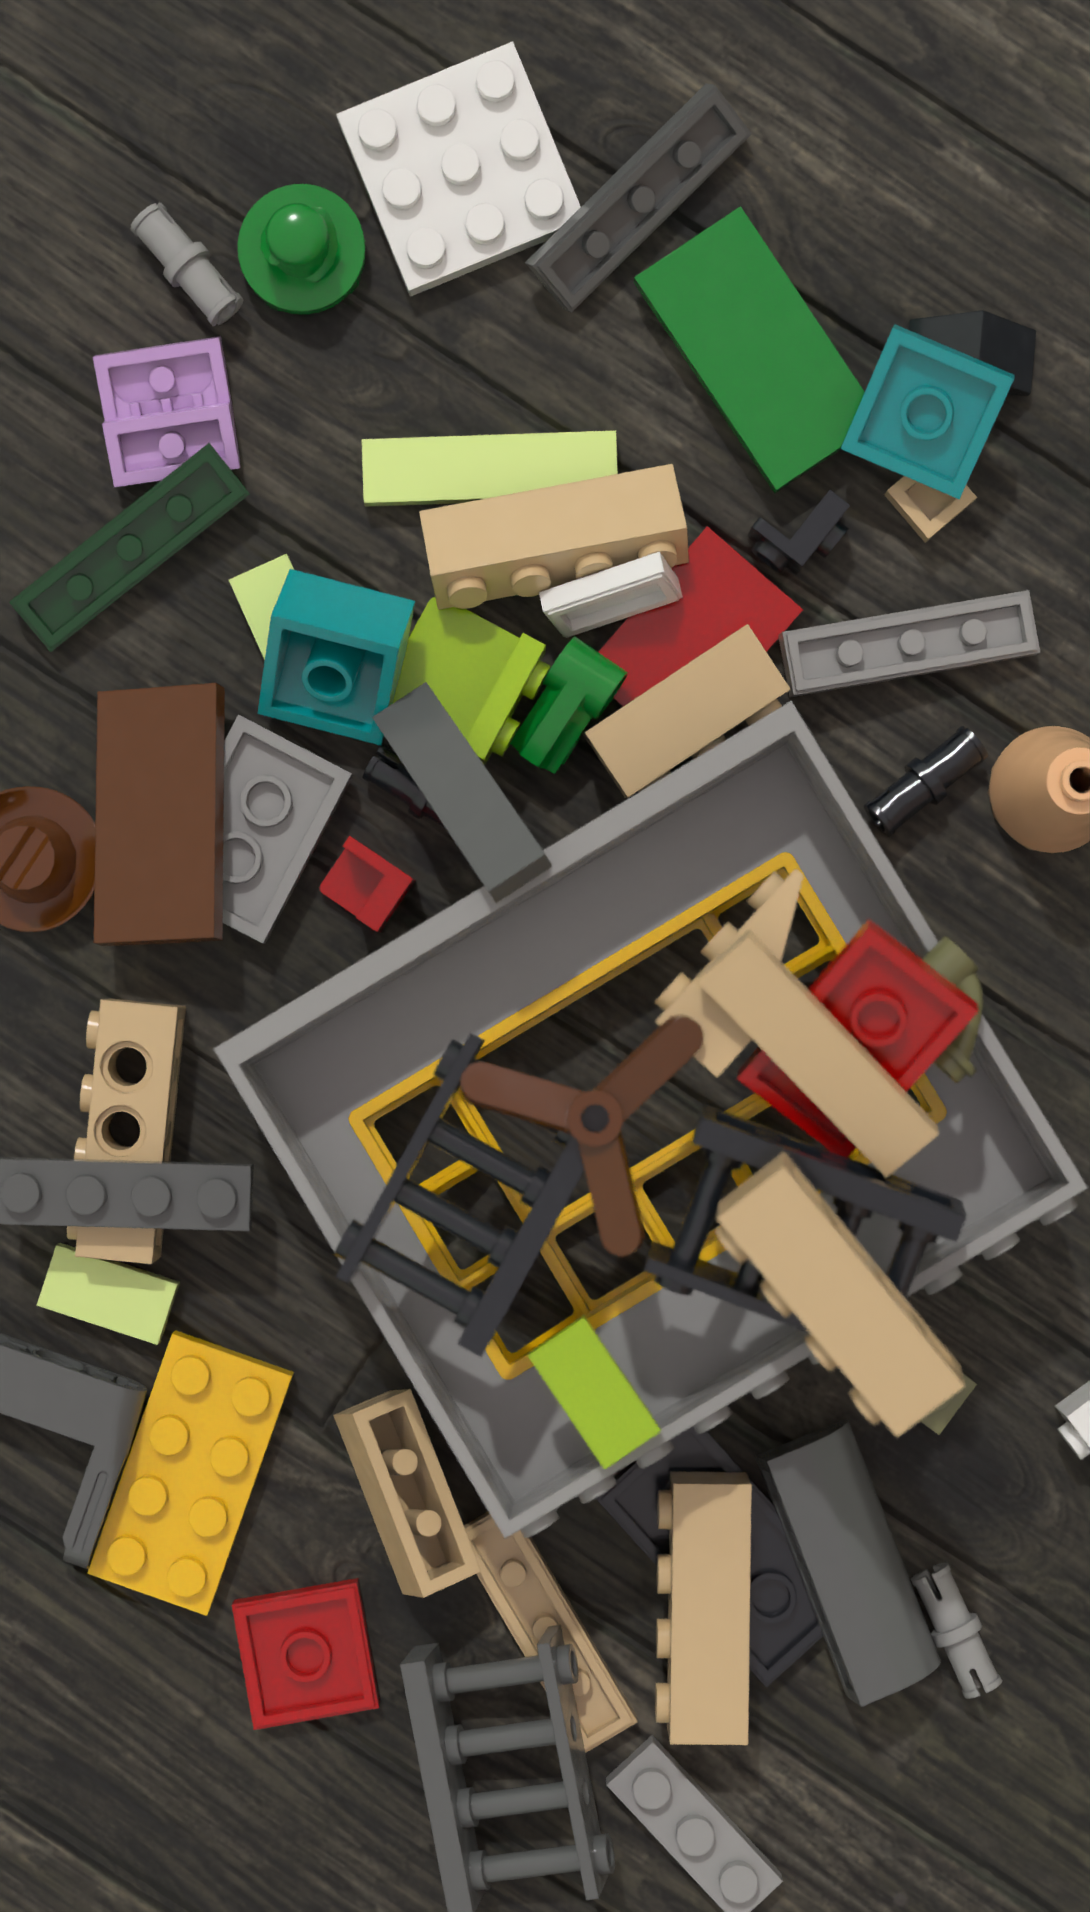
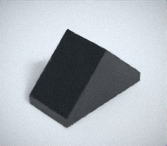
M984 310L909 320L908 330L1014 374L1015 377L1009 389V395L1029 396L1031 394L1036 330Z

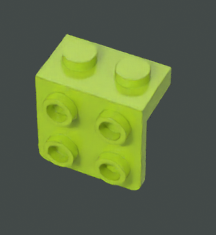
M433 597L428 601L408 638L393 703L427 682L481 762L486 765L492 752L500 756L504 755L516 734L520 722L511 717L523 695L533 700L551 668L550 665L542 661L546 654V645L525 633H522L519 638L467 609L451 607L438 610L436 598Z

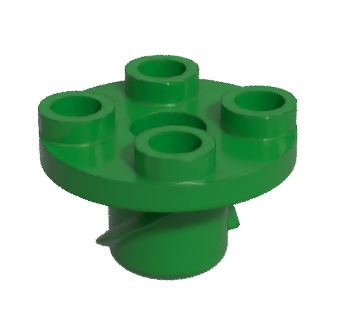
M292 184L269 192L249 210L238 236V258L244 277L255 294L271 309L301 315L322 312L340 303L358 287L366 256L363 230L351 207L341 197L328 189L311 184Z

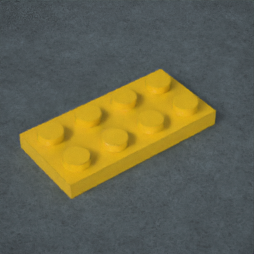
M175 1330L168 1343L87 1574L207 1616L294 1372Z

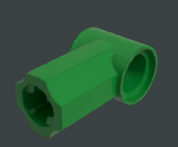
M574 636L549 670L543 682L547 687L510 744L526 760L539 768L546 769L555 774L565 764L593 718L597 720L607 708L626 679L628 672Z

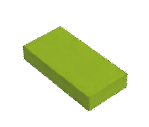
M585 1315L528 1353L527 1356L604 1470L661 1432V1427Z

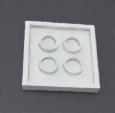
M513 41L336 114L344 138L410 297L547 241L581 207Z

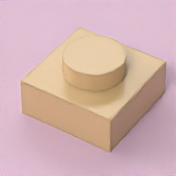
M905 476L884 494L925 543L977 498L967 485L959 500Z

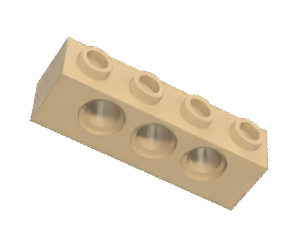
M110 998L101 999L100 1011L92 1010L90 1012L86 1032V1045L88 1049H96L93 1075H84L80 1092V1111L89 1113L87 1138L79 1137L77 1140L74 1159L171 1161L186 1006ZM127 1047L138 1050L146 1060V1073L143 1079L136 1084L123 1080L116 1069L117 1057ZM117 1112H127L133 1115L139 1123L140 1136L133 1146L120 1145L111 1136L110 1122ZM67 1226V1238L76 1240L75 1257L153 1264L161 1257L164 1229Z

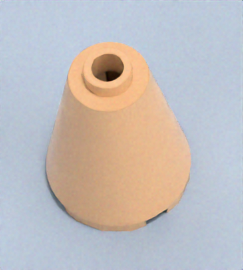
M1047 726L1036 728L1014 739L998 757L991 770L988 789L993 816L999 825L1019 844L1029 850L1059 853L1079 848L1090 841V737L1066 727Z

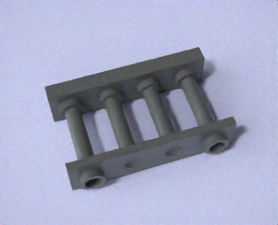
M561 1625L549 1626L537 1643L539 1655L452 1668L449 1662H442L439 1643L414 1646L400 1664L448 1912H475L484 1894L490 1889L491 1882L581 1871L586 1900L599 1899L609 1874H613L615 1871V1854L611 1836L608 1833L601 1834L572 1686V1684L578 1682L579 1677L577 1656L572 1644H564ZM544 1681L551 1716L549 1719L464 1730L461 1724L454 1725L450 1701L454 1700L455 1694ZM556 1745L563 1778L562 1782L476 1793L473 1787H466L462 1764L466 1763L469 1756ZM562 1808L569 1809L575 1840L574 1845L488 1856L486 1850L478 1849L474 1827L478 1826L480 1819Z

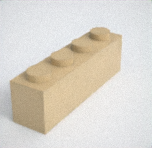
M673 464L419 511L438 610L451 607L460 609L473 608L484 601L515 595L523 597L539 595V592L657 552L662 554L671 568L675 565L689 563L687 525Z
M782 1152L718 1202L717 1220L721 1226L716 1229V1234L724 1247L739 1263H743L748 1258L766 1278V1280L760 1283V1286L768 1300L784 1317H788L793 1312L810 1331V1334L805 1337V1341L812 1353L827 1370L832 1371L838 1366L855 1386L849 1391L851 1398L861 1413L873 1425L883 1420L895 1436L898 1437L965 1387L960 1364L785 1152Z
M670 1472V1490H658V1529H669V1554H657V1594H668V1619H656V1658H668L667 1683H656L655 1721L656 1723H667L670 1744L748 1745L752 1485L746 1472Z

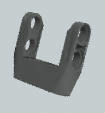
M0 1333V1413L94 1446L63 1534L65 1546L63 1561L88 1569L137 1434L147 1388L143 1384L125 1376Z

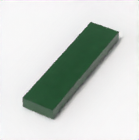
M208 442L11 599L9 603L47 649L52 652L250 493L211 443Z

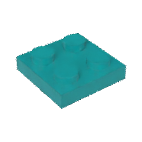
M894 324L841 449L960 500L1015 375Z

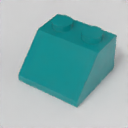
M290 569L270 618L257 714L382 745L384 735L372 717L393 704L407 649L415 601Z

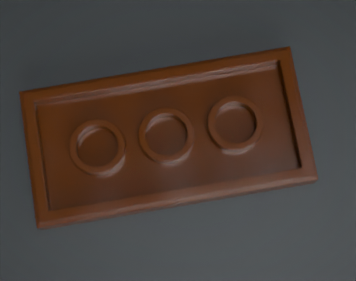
M218 683L97 692L94 944L104 947L223 941L225 688Z

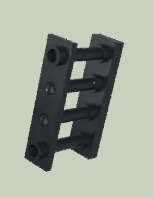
M470 1033L464 1045L454 1039L448 1045L433 1073L434 1076L443 1080L442 1085L365 1224L353 1219L333 1255L344 1261L336 1277L347 1283L355 1277L363 1263L456 1315L454 1322L465 1328L457 1344L482 1357L585 1169L578 1140L572 1134L539 1125L555 1134L556 1136L553 1141L563 1146L564 1150L552 1172L542 1166H539L537 1171L442 1119L460 1086L464 1070L471 1064L480 1062L475 1058L485 1040ZM590 1105L586 1108L585 1112H582L581 1120L586 1129L597 1132L607 1126L609 1114L600 1105ZM427 1144H432L522 1194L520 1202L531 1207V1210L519 1232L507 1225L504 1231L410 1180L409 1177ZM396 1203L490 1255L487 1262L496 1266L498 1270L486 1292L475 1286L472 1287L471 1291H468L378 1241L376 1237L394 1204Z
M704 1104L695 1127L693 1144L704 1147L702 1155L707 1158L674 1247L670 1248L652 1241L647 1253L644 1271L654 1274V1281L658 1285L674 1293L692 1295L693 1291L697 1290L810 1333L794 1312L788 1317H784L771 1304L760 1286L765 1277L749 1258L741 1263L737 1273L699 1259L716 1215L718 1202L722 1199L732 1170L741 1169L743 1163L762 1169L782 1152L788 1155L816 1190L834 1196L832 1204L837 1207L835 1214L855 1238L863 1218L870 1219L873 1211L899 1221L897 1228L902 1232L886 1276L905 1299L928 1243H936L939 1236L957 1243L967 1216L962 1200L893 1174L886 1178L877 1168Z

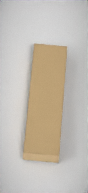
M750 929L698 974L697 982L886 1178L939 1135L938 1125Z
M489 1511L465 1524L464 1528L481 1569L477 1576L524 1656L539 1655L537 1643L549 1626L561 1625L564 1644H572L574 1646L578 1661L579 1677L578 1682L572 1684L585 1753L637 1723V1715L531 1537L525 1538L520 1530L505 1539ZM542 1681V1682H540V1683H541V1685L543 1686V1688H544V1690H545L544 1681Z

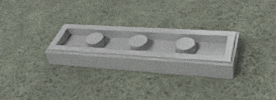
M1029 590L785 631L778 635L786 681L790 687L788 691L789 697L1017 659L1040 653Z

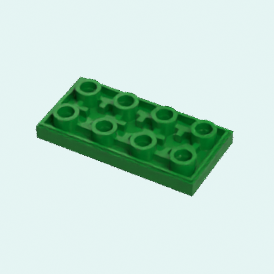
M741 206L634 277L633 283L774 494L841 450V446L865 392Z

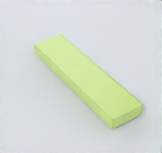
M616 430L362 439L364 505L367 507L465 503L618 474Z

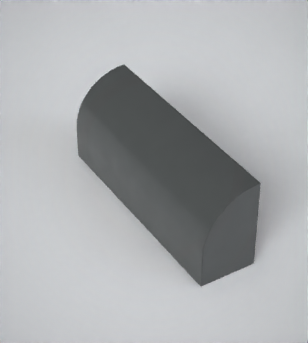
M848 1419L754 1456L772 1504L779 1517L788 1546L846 1696L860 1707H863L917 1683L936 1670L941 1663L940 1656Z

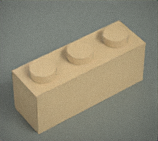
M747 624L583 733V735L623 796L628 798L637 791L639 793L671 774L670 769L688 757L692 756L693 759H696L726 741L724 733L745 720L748 726L782 707L777 698L789 691L790 687Z
M411 1389L390 1390L334 1414L333 1416L402 1594L425 1598L481 1572Z

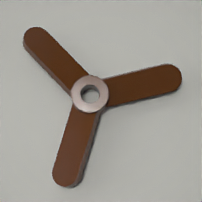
M687 1015L670 1017L599 1085L590 1091L583 1092L490 1063L477 1062L464 1070L460 1083L461 1093L473 1105L572 1134L578 1140L602 1243L610 1253L617 1256H626L637 1251L642 1246L645 1230L622 1138L621 1128L623 1122L699 1051L704 1038L703 1030L693 1018ZM595 1104L604 1107L609 1114L607 1126L597 1132L586 1129L581 1120L584 1109Z

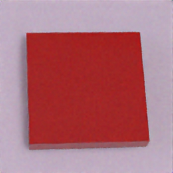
M358 1578L241 1598L233 1601L232 1610L254 1730L379 1708L380 1698Z

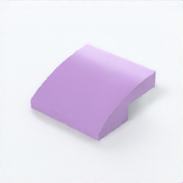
M221 336L106 353L93 357L105 420L102 426L114 487L160 481L208 442L211 443L231 470L241 467Z

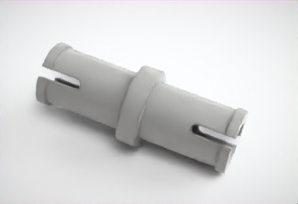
M160 202L158 205L156 203L151 204L138 214L132 222L130 229L165 267L163 275L173 287L181 286L206 315L207 320L212 326L216 324L221 325L229 320L240 309L244 300L209 262L211 254L202 242L193 243Z
M947 1562L933 1566L935 1572L932 1573V1577L940 1592L937 1591L928 1568L914 1575L911 1581L916 1586L935 1628L931 1632V1636L936 1647L944 1648L963 1689L964 1697L966 1699L980 1696L978 1688L981 1687V1684L973 1669L976 1670L986 1693L997 1688L1002 1683V1679L997 1674L978 1633L982 1628V1624L977 1614L969 1613L950 1572L949 1564Z

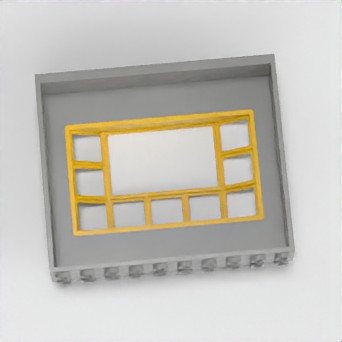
M792 701L543 850L552 867L499 902L495 903L485 886L481 887L214 1048V1051L334 1252L353 1219L365 1224L397 1166L374 1126L375 1121L430 1088L442 1085L443 1080L434 1076L433 1073L452 1039L463 1045L470 1033L484 1039L485 1041L475 1058L479 1060L695 929L701 930L709 943L722 929L718 921L719 915L755 893L774 871L784 880L796 868L804 875L797 902L819 936V943L784 964L797 979L821 964L833 961L868 919L872 920L920 959L938 943ZM983 1015L981 1016L975 1047L969 1060L977 1072L971 1078L966 1075L957 1084L933 1062L911 1087L920 1103V1107L938 1125L939 1135L892 1174L962 1200L967 1218L957 1243L940 1236L936 1243H928L907 1297L919 1289H925L926 1293L931 1295L949 1286L963 1275L958 1266L976 1255L982 1254L985 1260H989L1009 1250L1020 1241L1016 1234L1017 1230L1032 1221L1040 1220L1042 1225L1045 1226L1062 1218L1078 1206L1073 1197L1088 1188ZM459 1086L451 1104L470 1135L503 1152L476 1106L469 1103L463 1097ZM753 1093L725 1110V1112L748 1120L771 1105L756 1093ZM695 1129L630 1168L644 1229L652 1241L670 1248L674 1247L675 1241L643 1190V1184L645 1181L702 1148L693 1144ZM858 1148L848 1157L877 1168ZM458 1160L419 1185L439 1195L479 1170ZM743 1163L741 1169L732 1170L731 1176L739 1187L752 1177L753 1174L748 1165ZM498 1182L520 1220L524 1223L531 1207L520 1202L522 1194ZM816 1190L830 1208L836 1212L837 1207L832 1204L834 1196ZM590 1192L563 1208L540 1250L541 1255L564 1291L574 1311L570 1316L514 1353L508 1351L497 1331L482 1357L459 1346L457 1343L465 1328L454 1322L456 1315L363 1263L355 1277L351 1280L505 1539L519 1530L525 1538H528L547 1528L559 1518L556 1510L560 1505L577 1495L582 1503H587L602 1495L617 1483L614 1478L616 1472L630 1463L636 1461L639 1468L642 1469L660 1460L674 1449L671 1442L673 1437L693 1426L697 1434H700L715 1427L732 1414L728 1405L751 1391L754 1398L759 1399L778 1389L790 1379L785 1370L806 1357H809L812 1364L819 1363L805 1341V1337L810 1333L694 1290L692 1295L674 1293L658 1285L654 1281L655 1275L647 1271H642L598 1299L590 1298L556 1241V1236L595 1212ZM396 1203L376 1237L378 1241L468 1291H471L473 1286L486 1280L498 1270L496 1266L487 1262L490 1255H486L466 1269H460L434 1225ZM873 1211L870 1219L863 1218L856 1239L886 1274L902 1232L897 1228L899 1221ZM719 1225L709 1231L699 1259L737 1273L741 1263L728 1252L718 1238L716 1229L721 1226ZM338 1258L341 1264H343L344 1261ZM583 1315L592 1325L661 1427V1432L605 1470L527 1356L530 1351Z

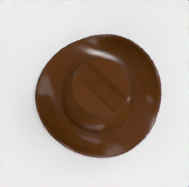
M25 786L1 791L0 925L21 932H41L53 929L74 917L86 905L94 892L95 822L79 803L56 790Z

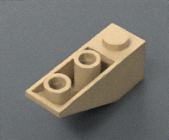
M796 868L784 880L774 871L748 899L747 902L757 910L739 930L727 922L701 951L710 960L704 968L749 929L781 961L804 875ZM681 972L654 1002L664 1011L655 1023L660 1027L667 1019L675 1015H687L693 1018L701 1026L704 1035L702 1046L693 1058L717 1078L748 1045L752 1038L697 982L698 975L691 981Z

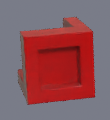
M349 835L343 844L344 851L321 883L319 889L325 896L355 915V918L374 931L381 933L416 880Z

